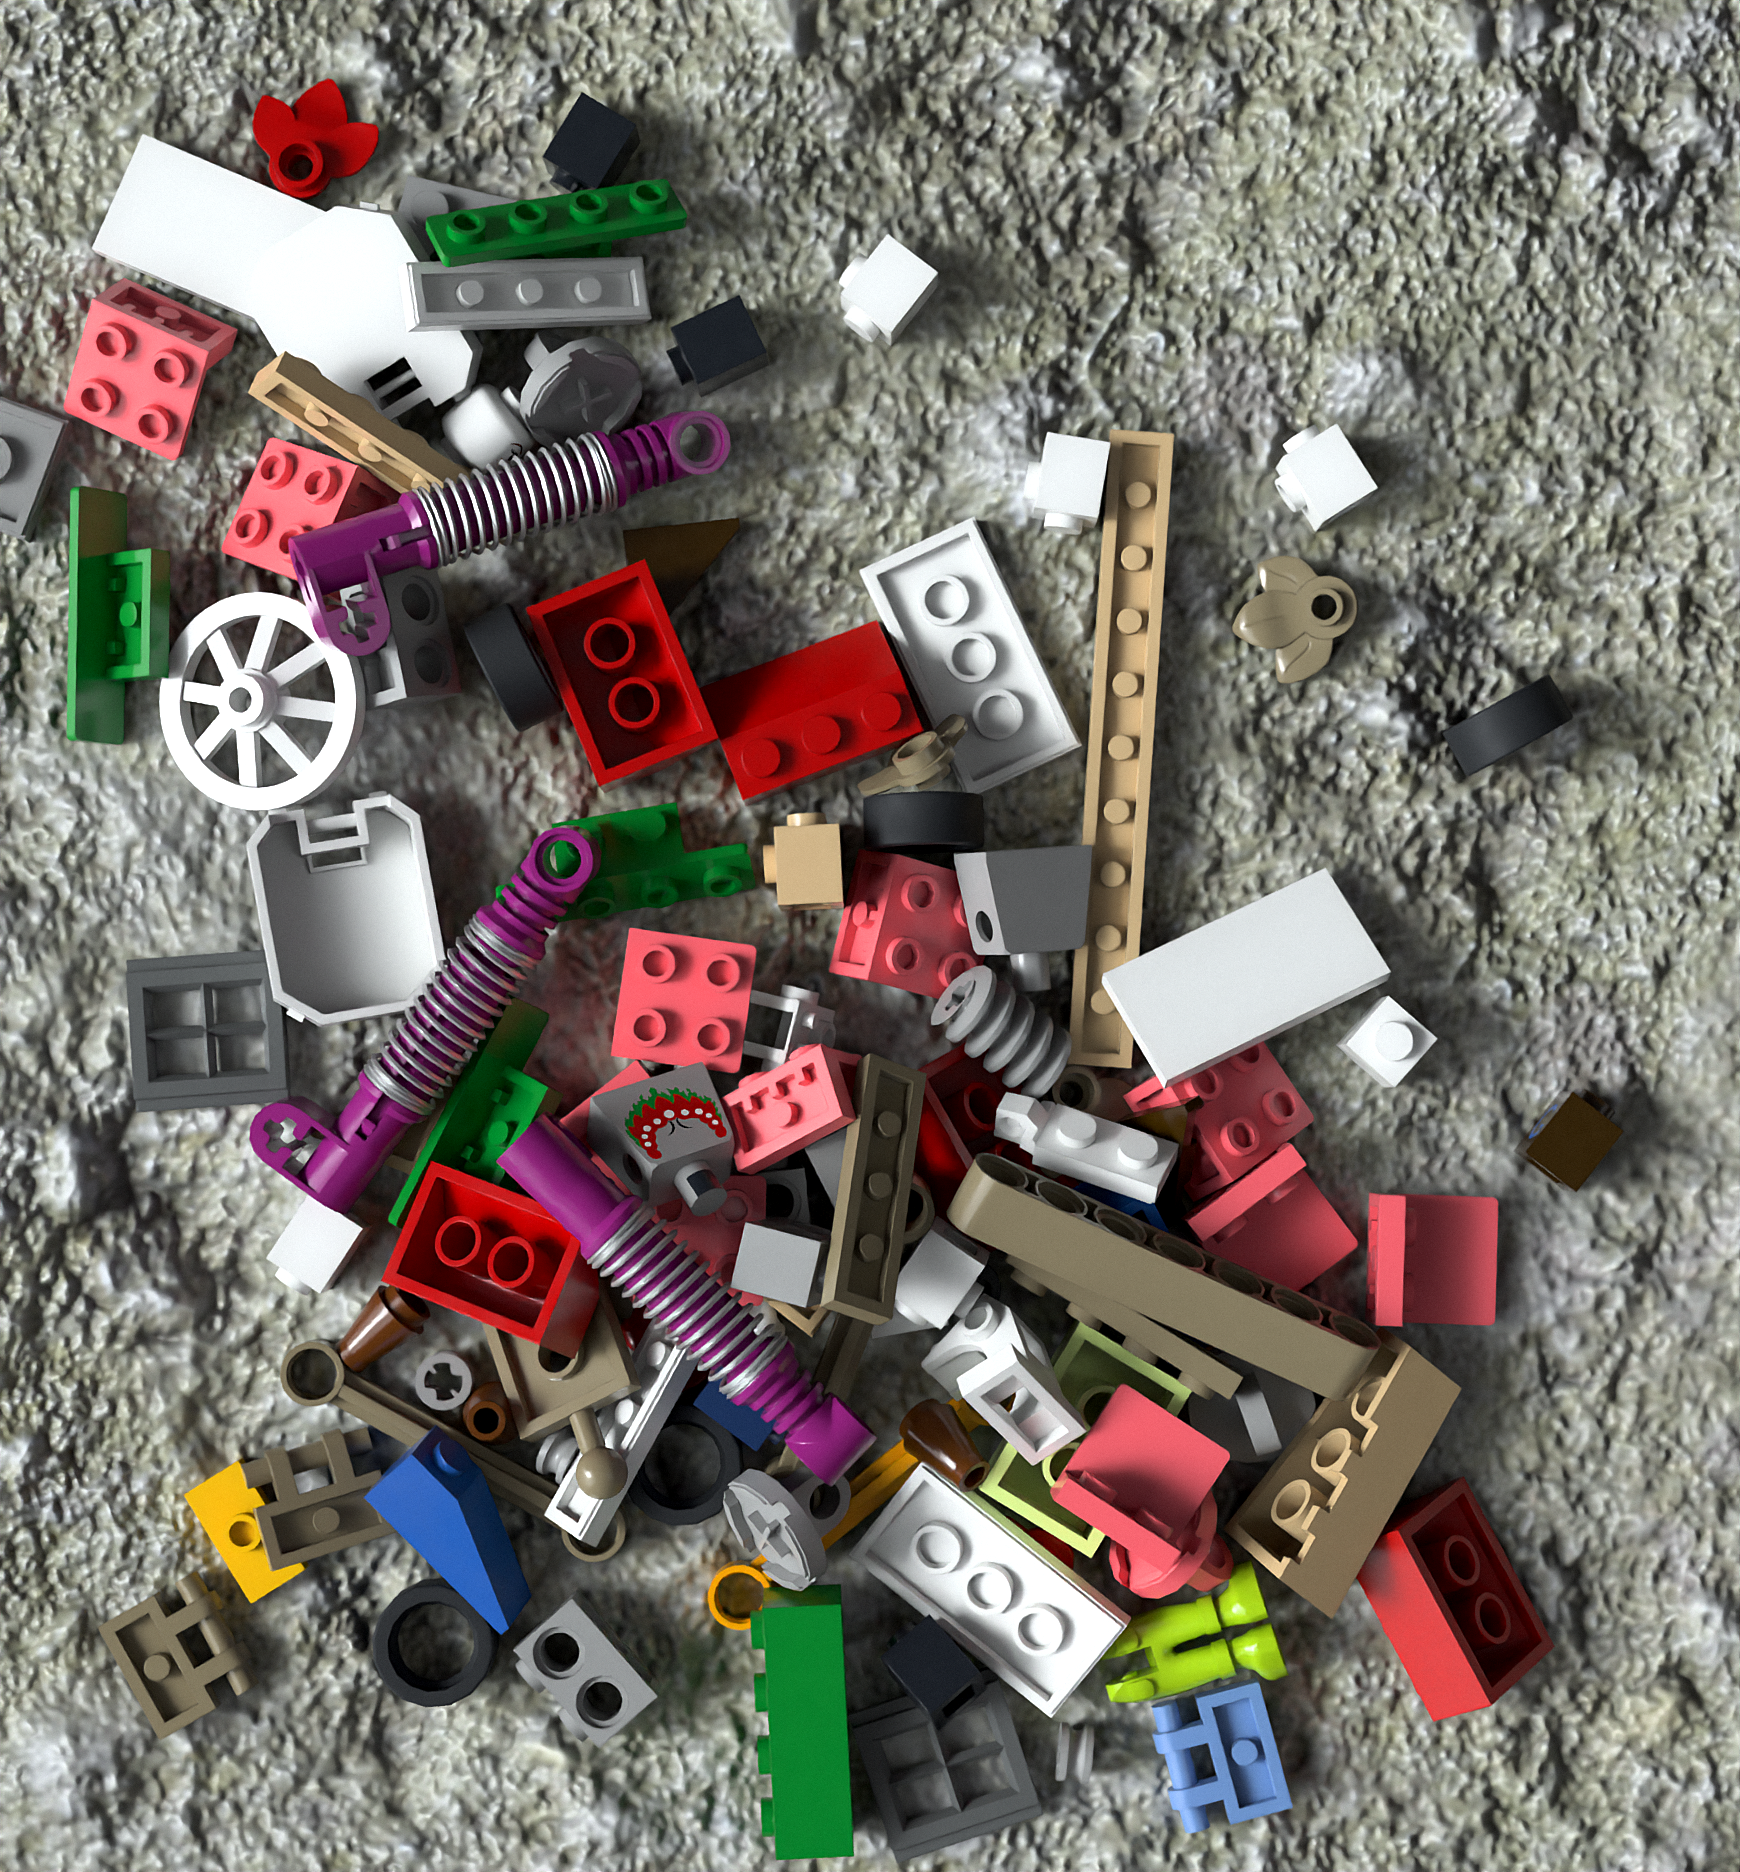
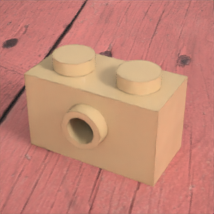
M826 813L787 815V826L774 827L775 845H763L765 884L777 883V903L781 912L844 909L839 823L827 824Z

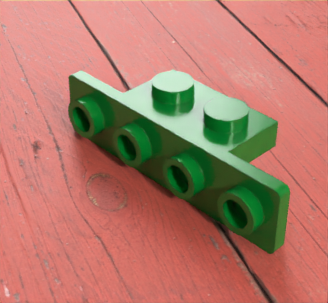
M642 180L631 184L594 190H580L575 193L532 200H519L513 203L470 210L462 209L451 213L428 216L426 218V232L442 264L449 268L493 260L611 257L612 240L683 229L687 224V213L668 180Z
M87 486L73 487L70 491L67 738L75 742L121 745L124 742L125 682L169 678L170 551L154 548L127 551V496L124 493Z
M677 802L551 824L552 829L563 825H574L588 830L597 839L602 852L601 866L597 875L585 886L573 904L564 901L568 911L563 917L554 915L558 923L583 918L602 919L612 913L646 907L665 908L675 902L709 896L728 897L738 891L753 889L756 886L750 852L746 843L685 853ZM559 840L554 845L557 873L564 876H573L581 865V855L574 844ZM510 883L497 886L495 888L496 898L505 901L506 898L501 894V891L506 885L515 887V885Z
M507 993L511 999V1005L500 1003L499 1007L502 1009L503 1016L497 1017L492 1015L490 1017L494 1022V1028L485 1027L486 1040L478 1041V1051L472 1053L469 1063H467L447 1104L430 1133L428 1141L388 1217V1221L391 1224L403 1229L431 1161L515 1192L519 1183L496 1160L545 1110L554 1115L564 1096L563 1093L523 1072L549 1020V1013Z

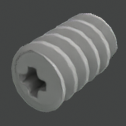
M985 965L975 966L954 979L942 993L931 1016V1025H939L952 1018L946 1029L945 1037L953 1043L960 1041L970 1033L964 1052L971 1058L981 1055L989 1048L984 1058L983 1067L990 1073L999 1071L1007 1064L1002 1074V1083L1012 1088L1025 1080L1020 1093L1023 1096L1036 1099L1043 1096L1056 1082L1070 1056L1072 1046L1070 1034L1060 1026L1053 1027L1052 1019L1042 1011H1034L1033 1003L1023 996H1016L1014 988L1005 981H997L996 973Z

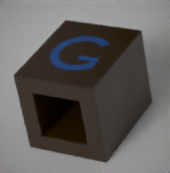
M1584 1089L1579 1096L1573 1091H1560L1515 1148L1514 1152L1562 1190L1577 1192L1624 1131L1610 1121L1615 1111L1590 1091Z

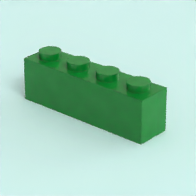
M841 1584L809 1585L802 1591L785 1587L764 1588L762 1610H751L750 1613L752 1650L764 1649L766 1671L754 1673L756 1713L768 1712L769 1735L757 1736L759 1775H771L772 1797H761L762 1837H775L776 1860L854 1857V1824Z

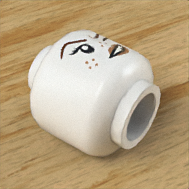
M487 383L474 387L469 395L462 398L442 418V428L445 437L440 443L448 457L455 464L466 466L471 470L477 469L482 475H484V469L487 464L494 467L497 471L500 460L505 461L511 467V460L515 455L521 458L535 444V438L526 427L520 414L521 394L512 386H508L503 392Z

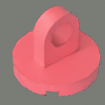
M1211 1489L1176 1541V1545L1181 1553L1167 1575L1110 1538L1109 1562L1114 1578L1142 1598L1155 1599L1176 1592L1185 1583L1197 1590L1208 1592L1230 1579L1234 1562L1225 1541L1216 1532L1217 1505Z

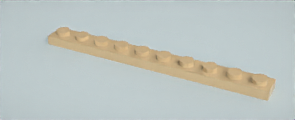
M1111 429L1108 441L1111 443L1106 470L1081 845L1092 844V862L1085 942L1080 949H1074L1068 1028L1072 1046L1067 1064L1131 1068L1133 1035L1101 982L1103 973L1139 957L1174 434Z

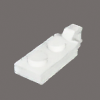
M1006 1092L996 1111L994 1136L1020 1144V1148L1033 1155L1032 1164L1149 1204L1156 1202L1176 1162L1179 1144L1058 1103L1057 1105L1050 1101H1041L1039 1103L1036 1098Z

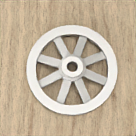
M254 592L239 594L223 599L205 609L188 624L178 637L169 654V678L162 679L160 718L166 743L174 760L185 776L206 795L223 804L246 810L267 811L283 807L290 808L316 797L327 789L339 777L351 760L359 743L365 719L366 695L363 673L357 656L331 650L319 640L314 631L305 601L274 593ZM260 617L247 661L243 668L226 630L244 620ZM283 620L303 630L314 641L313 644L287 661L268 671ZM208 647L224 679L221 686L193 682L197 666ZM327 661L334 682L335 703L291 697L288 686ZM250 692L252 703L250 708L247 709L245 699ZM190 701L218 706L220 712L199 739L196 737L192 724ZM288 716L333 722L328 739L315 760L284 727L283 723ZM235 730L237 734L240 782L225 775L210 761ZM260 733L298 774L296 777L275 786L263 787Z

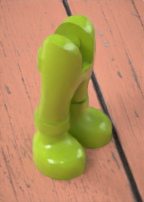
M1247 1560L1234 1565L1228 1588L1215 1599H1213L1210 1593L1196 1598V1601L1163 1606L1132 1616L1127 1627L1099 1660L1121 1657L1144 1648L1149 1667L1129 1671L1107 1681L1105 1687L1110 1702L1140 1703L1174 1696L1219 1678L1224 1680L1236 1676V1669L1254 1670L1263 1678L1273 1681L1289 1676L1272 1622L1251 1628L1245 1634L1228 1641L1224 1638L1211 1642V1645L1184 1652H1175L1173 1650L1180 1643L1206 1634L1209 1636L1222 1632L1225 1627L1253 1623L1269 1618L1266 1602L1252 1561Z

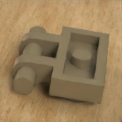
M366 1427L343 1434L337 1428L321 1433L320 1441L287 1451L281 1445L265 1450L264 1458L241 1464V1471L247 1489L272 1482L278 1500L252 1508L270 1571H276L397 1532L364 1498L382 1477L381 1471L375 1470L356 1477L354 1475L350 1458L373 1451ZM328 1465L333 1484L301 1494L298 1493L294 1475Z
M197 1570L175 1582L186 1603V1606L171 1614L160 1592H157L97 1627L159 1740L164 1739L221 1705L210 1684L211 1681L225 1674L237 1696L259 1683L247 1661L252 1658L244 1640L236 1641L220 1612V1609L224 1607L223 1602L215 1589L210 1592L208 1591ZM196 1623L214 1654L212 1658L200 1665L182 1634L183 1630Z

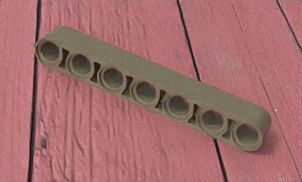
M977 1154L946 1211L948 1219L954 1226L979 1241L1336 1401H1345L1350 1398L1381 1346V1341L1375 1332L1354 1317L994 1154Z

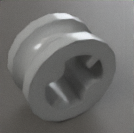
M449 1350L437 1352L424 1360L417 1369L415 1377L416 1392L422 1402L433 1409L442 1411L454 1409L464 1403L471 1391L474 1390L476 1382L475 1370L470 1361L462 1354ZM438 1363H449L451 1373L456 1376H462L463 1383L461 1389L455 1387L451 1390L454 1397H441L440 1388L436 1385H429L430 1371L433 1374L440 1371Z
M571 1424L549 1434L536 1459V1470L543 1475H549L554 1472L556 1474V1482L560 1485L580 1451Z
M1061 1721L1057 1742L1056 1781H1065L1067 1776L1075 1775L1080 1779V1783L1089 1784L1094 1747V1726L1092 1724H1085L1081 1730H1073L1069 1722Z

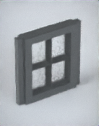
M265 950L126 960L131 1064L136 1113L273 1103L279 1099L291 1096L286 1007L273 1001Z
M988 1667L979 1669L987 1689L939 1731L906 1694L848 1713L896 1863L1044 1815L999 1677Z

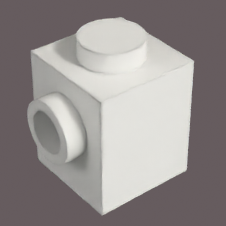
M887 234L869 258L860 253L840 278L839 284L845 288L841 292V308L847 312L843 320L864 339L873 342L878 336L891 346L937 288L938 272Z
M1337 423L1322 433L1319 432L1316 425H1312L1283 444L1288 454L1282 457L1275 468L1280 475L1275 480V485L1282 499L1293 512L1301 509L1315 532L1368 500L1378 488Z
M1047 432L1041 462L1029 460L1023 498L1035 500L1032 518L1045 520V529L1063 534H1081L1082 526L1094 528L1099 515L1111 442Z
M936 1216L928 1232L921 1237L899 1269L896 1300L894 1303L895 1308L906 1318L918 1325L926 1326L929 1321L940 1330L952 1313L963 1319L984 1289L975 1280L985 1268L990 1251L939 1216Z

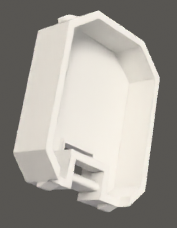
M360 201V205L351 203L337 205L262 251L258 266H255L250 282L252 286L246 305L277 356L287 351L294 357L310 361L321 371L324 377L348 393L367 399L378 413L399 427L401 425L396 417L426 399L430 398L435 407L452 397L457 402L471 393L472 385L476 382L483 347L473 330L407 332L398 268L406 262L432 261L402 212L381 209L379 204ZM405 357L411 369L373 391L367 379ZM417 377L422 385L420 388L390 406L384 399L386 395Z
M386 790L368 793L369 798L353 801V813L308 821L305 819L304 809L288 812L286 807L270 809L246 843L273 1001L288 1009L286 1014L301 1023L305 1018L320 1027H327L405 1013L406 1007L415 1006L413 1001L414 995H424L422 984L432 983L430 978L431 972L441 971L439 969V960H446L420 815L391 794L387 795ZM350 829L357 830V836L311 844L309 841V836ZM360 847L362 860L313 868L311 855Z

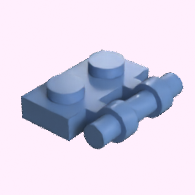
M1256 1677L1194 1694L1201 1719L1182 1723L1176 1700H1166L1152 1705L1157 1730L1153 1731L1152 1736L1157 1753L1165 1755L1172 1781V1786L1167 1789L1172 1809L1180 1811L1185 1833H1196L1209 1828L1210 1823L1205 1804L1220 1800L1224 1802L1231 1825L1293 1808L1262 1691ZM1208 1743L1216 1776L1197 1779L1189 1748Z

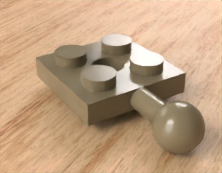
M598 1271V1303L575 1359H571L569 1365L560 1372L555 1373L551 1367L550 1353L552 1350L488 1324L482 1323L520 1439L534 1443L571 1424L582 1454L576 1467L578 1486L587 1496L598 1500H605L616 1496L624 1488L628 1478V1467L620 1453L606 1447L595 1411L641 1389L642 1386L603 1276L600 1277V1271Z

